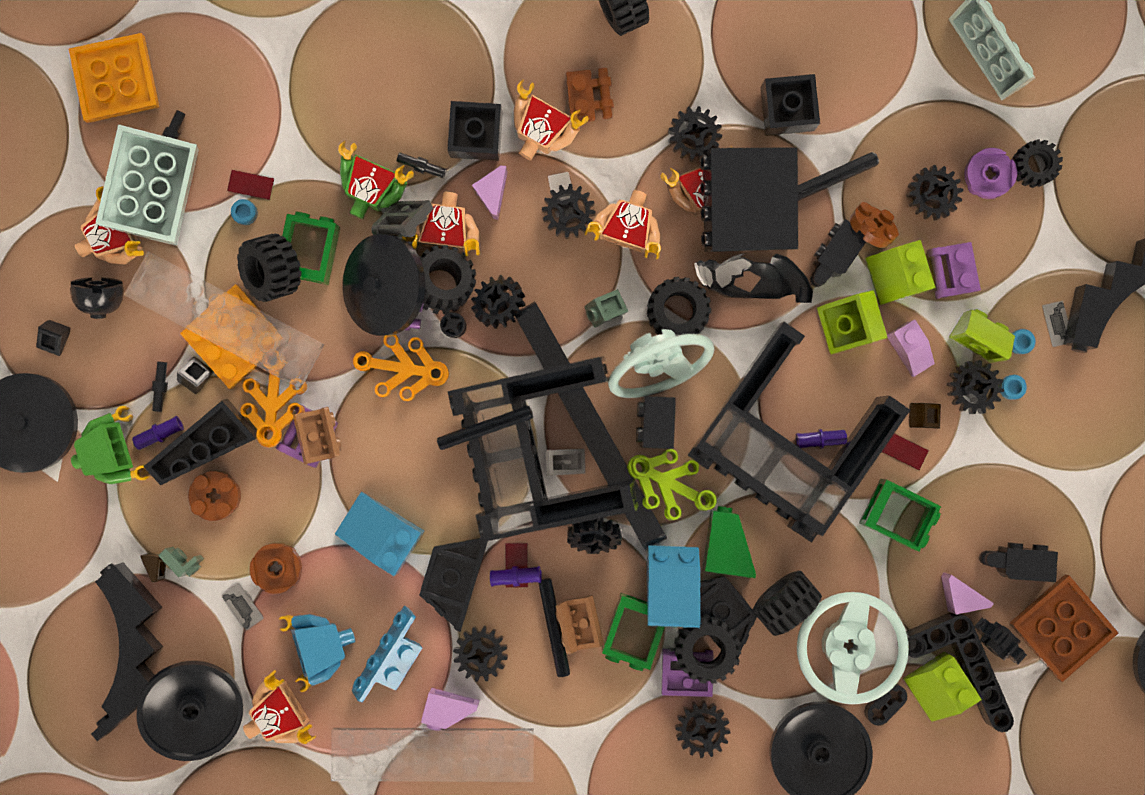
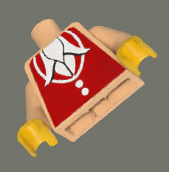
M524 79L521 80L517 85L519 94L517 95L513 111L514 128L517 130L518 138L525 142L519 154L528 160H532L537 150L549 154L551 151L557 152L570 145L580 130L579 126L586 124L589 117L585 116L581 122L577 118L581 110L575 111L570 117L534 95H531L529 99L528 95L534 90V83L530 84L529 90H525L522 86Z
M104 186L98 187L96 189L97 200L86 217L85 223L81 225V230L86 239L75 244V248L81 257L94 253L96 258L107 263L128 264L136 256L144 255V251H138L143 249L141 241H139L136 235L95 224Z
M633 190L629 202L619 199L617 204H609L597 214L593 222H590L586 228L585 235L588 232L595 233V241L600 236L602 240L643 253L645 258H647L648 253L656 254V259H659L661 235L657 219L652 216V210L643 207L647 194L641 191Z
M443 192L442 205L432 204L434 209L427 215V219L416 227V234L413 237L402 236V239L412 242L414 249L417 248V240L419 239V244L424 247L432 248L433 246H438L441 249L442 245H448L449 250H452L453 247L458 248V251L465 252L466 256H468V251L476 250V255H480L477 225L473 217L467 214L465 208L456 207L458 194L453 192Z
M273 670L259 685L252 699L253 708L249 710L252 721L244 725L243 730L250 739L261 733L267 742L274 740L276 743L300 742L307 744L316 738V735L311 736L308 732L312 725L305 726L310 720L286 680H277L274 676L277 671Z

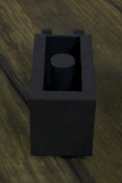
M846 219L840 224L835 223L827 234L830 236V239L826 245L821 243L814 253V256L817 258L813 264L817 267L809 279L812 287L819 288L830 277L834 278L845 274L865 245L866 241L862 239L865 234L860 230L856 233L850 222Z
M1008 542L1007 547L998 546V551L986 550L979 554L980 563L997 568V572L1002 577L1016 580L1056 582L1058 552L1048 550V545L1033 544L1032 548H1023V543Z

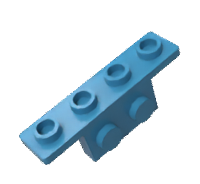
M403 606L402 610L395 615L392 626L382 636L377 650L367 660L362 674L355 679L352 693L357 701L364 702L375 682L397 690L423 647L419 643L404 637L416 618L408 607Z

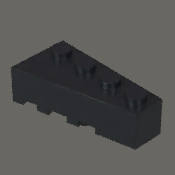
M228 399L219 402L143 467L161 486L257 439V431L241 415L236 407Z

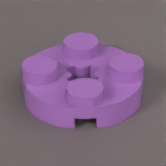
M986 148L972 156L964 172L968 191L984 199L998 198L1008 192L1017 178V167L1013 159L1010 160L1005 155L1006 152L998 148ZM988 167L992 168V172H996V176L992 177L991 180L985 175Z

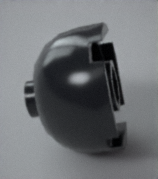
M92 277L71 281L70 295L72 302L78 310L90 314V317L93 319L106 318V314L117 310L123 301L124 287L121 280L101 277V281H92Z

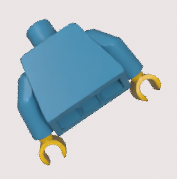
M312 614L280 617L279 620L285 619L288 622V626L280 628V630H291L303 674L295 680V682L302 680L306 684L299 691L305 692L311 685L314 686L329 680L340 667L341 660L345 658L343 646L355 643L352 629L349 628L338 632L336 625L329 623L327 618Z

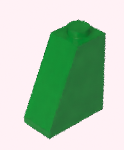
M718 506L717 510H711L703 570L756 578V571L739 515L732 513L733 508Z

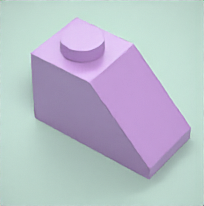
M916 320L909 321L887 334L890 343L912 377L935 364L929 340Z
M431 688L428 693L421 723L426 724V727L432 730L447 729L477 711L480 700Z

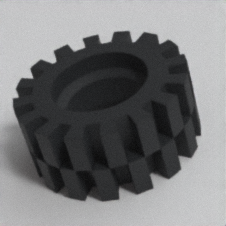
M1037 139L1018 149V152L1013 156L1018 174L1016 180H1023L1022 185L1027 186L1030 184V188L1041 187L1054 180L1060 174L1058 171L1062 170L1063 166L1059 165L1063 161V157L1058 158L1057 156L1061 153L1060 150H1053L1056 146L1054 143L1047 145L1048 140L1040 142V139ZM1032 155H1039L1043 158L1045 168L1042 172H1034L1029 167L1028 161Z

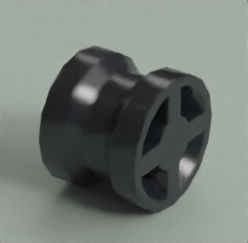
M456 312L445 314L440 321L442 332L450 338H459L466 331L467 324L465 319Z

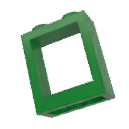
M298 211L295 212V215H286L282 236L286 238L287 242L291 243L295 224L328 230L320 271L300 267V280L329 285L341 229L334 223V219L320 216L319 220L312 219L310 214Z
M880 479L859 523L912 550L920 552L921 548H924L929 541L930 535L928 533L931 527L935 526L939 521L941 506L887 479ZM892 491L925 507L910 540L877 525Z
M620 593L604 645L601 649L602 654L606 655L605 658L615 663H619L620 660L628 662L629 667L635 670L643 671L644 668L650 670L665 626H656L645 659L611 648L624 608L648 615L647 601Z

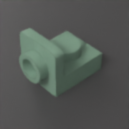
M618 289L597 297L585 305L586 316L592 322L594 328L629 312Z
M174 547L166 548L158 555L178 578L186 575L192 576L201 568L199 563L204 559L201 555H198L187 562L186 554L181 549H175Z

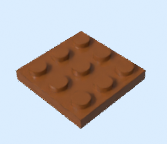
M1066 574L1009 622L1052 674L1061 682L1066 680L1119 633L1075 581Z

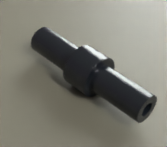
M176 110L169 127H165L162 136L178 139L180 135L178 131L186 114Z
M401 152L397 156V162L413 167L416 172L422 174L426 172L440 178H444L446 174L445 168L431 164L429 160L422 157L417 159Z
M157 361L155 381H152L151 391H154L152 411L162 412L164 392H167L168 382H166L168 362Z

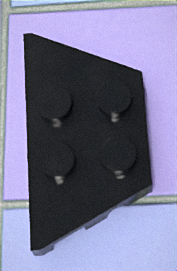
M481 538L434 546L419 594L421 598L428 604H431L435 611L450 622L454 629L461 632L488 543V541L485 542Z
M725 576L700 581V617H703V614L710 617H719L722 621H725L739 638V647L742 650L749 637L750 629L757 618L753 613V609ZM709 635L721 649V641L716 636Z

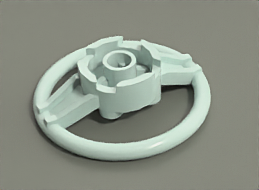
M663 329L661 335L654 337L648 333L630 345L632 351L623 356L624 360L613 370L609 377L608 386L613 394L623 398H639L666 391L687 381L700 372L713 357L714 344L708 337L698 334L676 336L672 330ZM700 345L704 347V352L694 364H691L682 354L681 346ZM631 367H634L637 373H649L650 377L659 376L663 372L671 376V378L662 382L639 388H624L618 384L623 374Z
M861 592L839 593L822 600L811 615L803 621L798 633L797 657L803 675L821 695L843 704L868 703L888 693L901 678L908 660V638L898 615L882 600ZM846 603L839 620L829 628H826L822 637V650L827 659L832 663L833 690L821 682L813 672L807 655V640L813 624L823 612L835 605ZM869 606H872L885 615L892 624L898 641V656L891 674L882 684L868 692L857 694L860 672L870 666L876 651L874 634L867 628ZM848 639H851L854 645L847 651L843 645L845 642L848 643Z

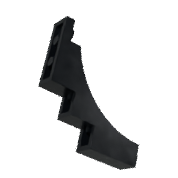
M1145 239L1136 241L1131 264L1121 261L1106 264L1101 287L1085 284L1075 288L1063 345L1071 346L1072 351L1087 353V350L1098 348L1101 335L1112 314L1128 296L1145 285Z
M124 562L116 565L113 563L109 564L100 572L102 576L95 581L110 604L119 637L117 671L109 694L101 706L107 714L96 723L98 728L91 733L96 741L107 736L137 709L144 687L155 676L145 662L163 647L144 625L162 606Z

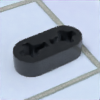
M896 684L882 697L868 702L864 710L866 718L877 726L887 723L906 703L908 697L906 690L899 684ZM892 690L895 692L899 691L897 693L899 696L898 700L891 699L890 692ZM874 708L881 709L880 713L882 716L880 718L874 716L872 712Z

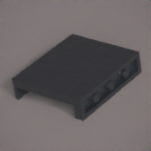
M797 147L710 148L703 150V155L700 157V168L703 170L700 192L704 206L701 208V220L704 221L701 244L704 247V252L798 249Z

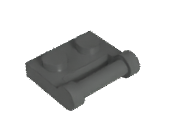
M429 200L398 201L372 225V234L413 237L416 234V227L427 219V215L434 208Z

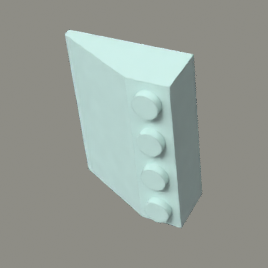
M965 0L949 18V21L1002 101L1035 79L1033 69L1020 55L1017 44L1011 41L1007 35L1004 24L997 20L991 4L987 0Z
M118 125L95 224L177 246L199 151L197 145Z

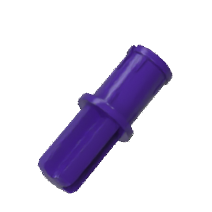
M175 416L159 425L153 424L152 428L134 436L132 441L134 446L141 450L158 441L160 443L164 442V438L184 430V427L179 417Z
M818 429V432L796 434V445L800 449L809 447L823 449L824 446L844 445L847 443L845 430L822 431V429Z

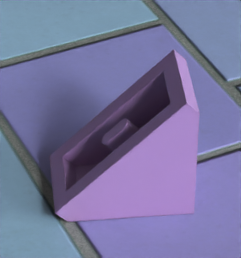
M502 165L472 185L493 219L497 220L499 219L507 177V167Z
M945 572L941 575L949 612L961 614L991 608L994 604L953 575Z

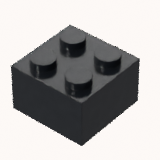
M815 74L766 78L760 89L765 136L812 132L816 130L820 125Z
M451 101L448 153L450 158L500 161L503 116L501 104Z
M644 396L642 402H637V417H641V427H636V442H640V447L674 449L676 397Z

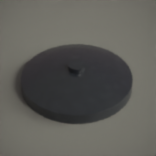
M376 234L362 240L351 252L343 273L342 289L347 311L355 324L369 334L390 336L408 328L419 314L425 296V274L417 252L404 239L395 235Z
M19 373L0 379V467L13 472L28 473L42 471L55 465L71 449L77 434L78 416L71 396L59 383L43 375Z
M184 661L162 669L146 684L137 706V725L144 741L158 754L178 761L200 760L222 750L238 732L243 717V698L236 681L224 669L204 661Z
M810 702L792 709L780 720L770 742L769 755L771 767L778 782L790 795H855L866 782L872 767V744L865 727L850 711L829 702Z

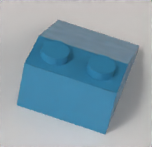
M361 492L335 532V535L370 562L395 576L401 570L423 535L424 530L364 492Z
M648 545L646 563L648 626L700 628L699 547Z

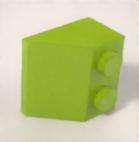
M921 240L865 258L879 305L927 292L935 288Z
M874 290L858 293L817 307L830 354L888 338Z
M978 309L964 312L949 338L990 363L1009 360L1012 355L1015 335L1008 332L1009 328L1002 323L990 321L987 319L988 315Z
M945 651L903 678L931 722L961 714L982 700L954 656Z

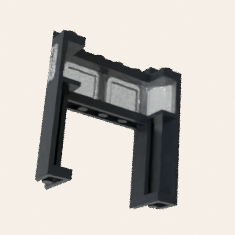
M783 321L773 332L693 446L688 456L704 469L708 470L712 463L716 464L714 469L726 477L729 473L736 478L734 483L745 491L748 488L757 493L755 498L766 506L769 502L777 507L775 512L784 519L788 520L791 517L792 519L787 527L812 543L817 535L823 536L906 418L910 409L890 395L876 397L848 437L847 443L841 447L829 466L826 467L749 413L794 346L799 345L805 335Z
M600 356L448 391L453 416L463 414L464 419L461 420L463 429L527 406L526 400L609 382L610 376L606 377L608 368L606 364H603V361H606L605 357ZM530 419L470 440L469 444H467L468 455L470 458H473L475 467L472 469L473 478L479 484L480 489L478 501L480 506L484 507V511L479 512L475 516L480 538L484 539L485 542L633 512L638 508V501L634 502L637 499L635 490H632L636 485L635 479L548 497Z

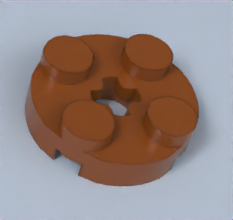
M862 202L850 216V224L854 231L857 233L860 230L865 234L862 239L873 246L885 248L889 244L891 245L899 235L898 229L893 222L894 215L888 210L884 209L881 211L866 202Z
M222 471L205 472L195 477L190 486L188 499L191 511L208 521L225 519L240 504V487L228 473ZM213 489H216L217 494L221 495L220 499H216L215 503L209 498V493Z
M271 543L261 547L250 562L252 581L256 586L270 594H279L291 589L299 581L302 572V562L294 547L283 543ZM274 561H277L278 565H282L279 575H276L275 571H270Z

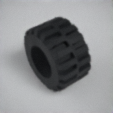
M599 0L607 21L619 36L649 23L647 0Z
M275 233L250 239L242 243V246L238 249L237 267L243 285L252 297H255L258 301L268 302L293 294V292L298 290L301 282L300 261L291 243L287 242L284 236Z
M442 245L441 249L438 246H433L431 251L427 249L422 253V256H419L425 274L423 309L428 310V308H432V313L435 314L442 310L443 314H447L450 310L455 312L460 306L463 307L469 299L476 284V279H474L476 270L471 269L473 262L466 260L467 256L464 252L462 254L457 253L458 248L453 247L452 250H449L448 245ZM437 270L445 271L454 278L456 287L450 290L440 289L432 283L429 274Z
M674 277L671 280L663 281L662 284L655 288L648 300L646 313L649 318L650 327L654 328V332L657 335H661L663 329L672 330L676 336L699 334L704 329L710 319L711 308L709 303L711 301L710 297H707L705 294L707 291L698 286L700 283L697 281L692 282L687 277H684V279ZM682 296L691 303L693 315L688 322L675 324L666 317L664 305L670 297Z
M795 571L782 577L769 587L756 601L753 613L773 636H778L794 629L811 615L817 608L822 595L802 571Z
M703 614V617H700V628L683 627L677 631L678 637H675L674 652L682 670L691 679H698L700 683L706 684V681L714 684L717 683V679L721 678L723 681L727 679L725 675L728 673L732 675L734 673L733 667L739 665L740 662L738 655H741L740 641L733 629L725 621L716 616L710 617ZM705 635L716 636L721 641L719 655L710 662L698 661L692 652L695 642Z

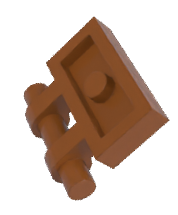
M599 68V78L591 79V70L566 72L570 117L577 110H581L577 115L578 120L581 122L585 116L589 117L588 121H595V111L601 110L603 119L613 117L612 109L614 108V102L610 96L612 82L611 77H608V68ZM593 89H600L601 100L594 101Z

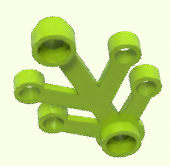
M674 449L665 450L661 455L650 459L644 455L633 456L628 461L627 469L630 476L640 482L644 493L642 502L646 509L657 508L660 504V499L658 495L654 494L650 479L657 482L666 505L664 515L668 520H676L681 516V509L676 504L671 490L694 501L695 506L701 511L711 510L715 507L717 499L712 491L704 490L698 492L675 480L685 475L692 476L698 473L699 464L694 460H689L683 466L661 473L654 469V467L661 464L671 465L678 460V454ZM667 453L672 455V461L667 459ZM637 463L642 467L641 472H638L636 469ZM689 464L693 466V472L688 470ZM649 497L654 499L653 506L648 503ZM701 497H703L706 500L705 505H702L700 500ZM671 508H673L676 512L675 517L671 516L670 514Z

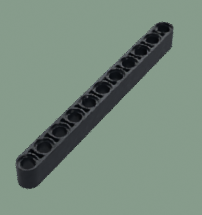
M534 301L520 309L522 315L516 314L515 317L543 368L547 369L569 364L566 355L537 303ZM582 387L559 392V397L608 485L633 480L634 478L628 473L624 459L585 389ZM636 483L632 490H635L637 499L634 502L638 501V508L636 511L624 514L646 551L648 550V545L655 546L666 540L667 537L652 510L644 507L642 502L644 495Z

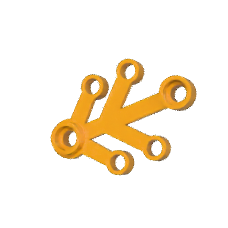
M397 335L384 336L383 342L386 347L392 349L400 362L373 358L370 353L365 351L358 352L353 358V365L359 371L366 372L371 368L399 372L388 381L380 382L375 386V393L379 397H387L391 390L412 375L423 376L411 387L405 386L400 390V398L409 402L415 398L417 393L430 384L441 386L449 377L447 366L442 362L433 361L425 350L423 341L418 337H413L409 340L408 348L418 354L425 367L415 365L400 345ZM391 336L396 339L394 345L387 343L388 338ZM418 340L420 347L414 350L412 342ZM364 356L367 359V363L361 366L358 361L360 357ZM439 369L441 372L440 377L433 378L432 371ZM385 385L387 392L382 395L379 393V387ZM406 389L412 392L411 397L408 399L403 396V392Z
M276 350L267 352L263 358L265 367L270 369L267 396L260 390V383L258 381L248 378L243 382V390L251 394L266 411L265 421L258 415V408L254 404L244 403L240 408L241 415L248 418L258 429L256 436L259 444L267 448L274 447L280 442L282 430L293 420V410L296 407H299L298 414L305 412V408L302 405L292 403L289 405L287 412L276 421L277 412L296 394L301 395L307 390L306 382L295 378L290 382V386L278 396L280 372L286 365V358ZM280 359L278 365L274 366L275 360ZM254 383V388L249 390V385ZM301 383V388L296 390V384ZM251 407L252 412L247 415L246 411ZM272 431L273 436L268 440V433Z

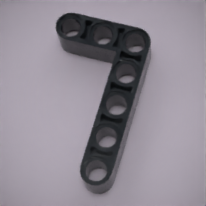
M950 612L906 631L908 642L911 639H916L915 648L908 652V656L912 658L922 657L951 644L960 667L982 699L976 704L985 723L1002 733L1012 728L1014 724L1013 715L970 618L962 614ZM961 619L962 626L959 630L955 631L954 623L956 620ZM938 629V638L931 640V632ZM971 642L972 649L969 653L965 654L964 646ZM981 666V674L974 677V670ZM991 689V697L988 700H984L985 692ZM998 713H1002V719L998 723H994L995 716Z

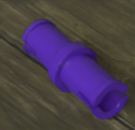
M513 566L512 569L490 571V584L492 587L513 584L516 587L520 586L521 583H540L542 581L540 566L530 568Z

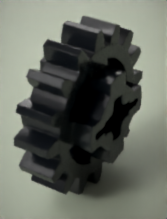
M700 106L697 107L695 112H692L691 107H687L686 114L679 111L677 114L678 119H672L671 124L674 127L669 128L668 134L674 136L669 138V144H676L673 152L680 150L682 152L681 159L689 155L690 162H693L695 156H698L700 160L703 150L719 147L716 141L722 139V134L717 132L721 130L722 125H715L718 117L713 116L710 118L709 109L702 113ZM686 121L687 128L679 132L680 126ZM692 130H695L697 134L700 133L698 138L695 135H690ZM711 136L709 144L704 147V139ZM684 144H687V145L691 146L692 149L686 147Z
M933 165L929 171L925 167L920 170V174L917 173L912 177L915 182L908 184L907 187L912 189V192H909L906 197L913 198L909 206L917 207L916 215L923 212L924 219H928L932 215L933 220L936 221L940 219V216L946 218L950 215V212L958 209L955 204L962 202V198L957 195L963 192V188H957V184L961 180H954L952 178L955 174L954 171L947 174L945 166L937 171L936 165ZM920 186H922V188H923L921 195H920ZM940 189L942 190L938 193V195H931L929 197L927 196L931 193V191H938ZM950 191V198H949V200H948L947 195H948V192Z
M569 184L568 189L564 190L563 186L559 185L558 193L551 190L552 198L545 197L544 199L548 206L542 207V212L548 215L543 217V221L550 222L548 230L551 231L555 228L557 237L561 233H565V238L568 239L570 233H573L578 238V231L581 230L585 233V225L593 222L589 217L596 214V211L590 209L595 203L594 201H587L590 196L589 192L581 194V186L573 190L572 184ZM570 196L569 199L563 201L559 200L562 197ZM579 201L583 203L586 213L579 210ZM569 207H572L574 214L570 213L568 216H565L563 209L568 210ZM552 209L559 214L558 223L553 218ZM574 222L579 223L578 225H576V226H574V227H567L568 224H571V223H574Z
M499 275L496 281L493 277H490V283L488 284L482 281L481 285L483 288L481 290H474L478 296L471 298V301L475 304L471 307L475 317L486 327L491 324L494 329H497L500 323L504 328L507 327V321L509 320L515 323L514 316L516 314L522 315L519 307L526 305L523 301L525 294L518 282H514L511 277L505 280L502 275ZM507 290L511 291L513 296H510ZM484 308H487L490 314H487Z
M981 360L975 361L974 365L972 361L965 362V367L962 365L956 367L958 373H950L949 376L954 380L947 383V386L952 387V391L947 393V395L955 397L952 401L953 405L961 404L959 411L962 412L968 409L969 414H976L977 411L979 414L986 413V408L989 410L995 408L992 402L1001 401L997 394L1004 392V389L998 386V384L1003 382V379L996 378V375L999 373L998 370L990 371L992 364L987 363L982 367ZM980 373L984 374L987 379L981 377ZM976 384H983V386L978 387V389H976L975 391L967 390L969 388H972V386ZM963 395L966 396V397H968V398H970V402H968V401L963 397Z
M603 518L574 523L568 527L567 543L570 544V547L577 548L578 552L586 550L587 554H599L600 551L608 553L609 549L616 550L617 545H621L622 528H619V524H613V520L605 522Z
M981 618L974 626L977 632L982 635L981 643L1003 661L1008 658L1019 665L1027 656L1024 653L1025 651L1019 647L1021 641L1004 625L1002 626L997 621L993 624L987 619Z
M485 625L481 631H478V628L473 626L471 634L467 630L463 632L465 639H457L456 642L460 647H455L453 652L459 654V656L454 658V663H461L458 668L459 672L467 671L465 678L468 679L472 674L475 675V682H478L480 676H483L484 680L488 681L489 674L497 677V668L504 669L505 665L501 660H507L508 655L502 653V651H505L508 646L507 644L501 645L500 642L504 638L502 635L497 638L494 636L496 629L489 633ZM483 638L489 639L494 644L490 645L486 643L485 641H483ZM472 640V649L464 652L466 644ZM478 648H481L482 652H487L484 659H481L480 655H475ZM497 655L496 662L489 667V659ZM468 663H473L478 666V669L471 667Z
M702 700L701 706L698 707L695 702H692L693 708L691 710L684 707L685 715L677 716L681 724L675 725V729L681 732L676 735L677 740H684L681 747L683 750L690 747L689 753L691 756L697 751L700 758L704 757V752H708L710 757H713L714 749H717L719 752L722 751L721 742L728 744V740L724 735L731 734V731L724 726L729 724L728 718H722L725 714L722 709L716 712V705L714 703L707 707L706 702ZM702 713L710 714L713 717H715V719H708L704 717ZM694 717L691 725L687 726L689 720ZM704 725L706 732L701 734L699 726ZM718 732L717 737L712 741L714 734ZM698 740L702 742L703 745L695 744L692 741Z

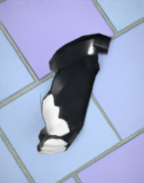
M776 253L770 263L751 261L741 257L744 254L733 256L721 264L710 259L706 262L700 260L694 263L696 274L702 286L727 298L781 299L788 295H795V303H812L813 289L807 276L792 260ZM744 271H750L761 277L751 292L734 285L735 279L743 277Z

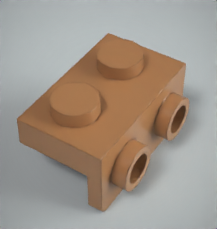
M329 407L293 415L304 465L340 456L341 442L339 437L335 436L333 428L336 424L333 412L329 411Z
M593 595L567 599L556 605V618L560 622L562 644L567 654H572L577 650L604 645Z

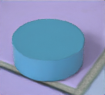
M240 199L231 207L232 218L241 225H250L257 218V208L249 200Z
M1020 329L1011 333L1015 335L1012 352L1026 354L1033 350L1036 340L1032 332Z
M1008 375L1003 378L999 388L1004 389V392H1001L1004 398L1015 400L1024 396L1027 385L1021 376Z

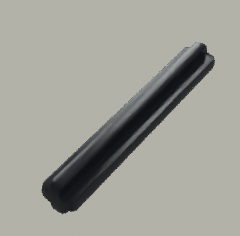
M870 152L799 184L798 201L879 164L877 154Z
M525 406L437 438V444L440 450H445L533 418L532 409L530 406Z
M545 578L538 584L556 673L558 677H566L570 675V668L566 649L562 644L560 622L556 618L557 604L551 578Z

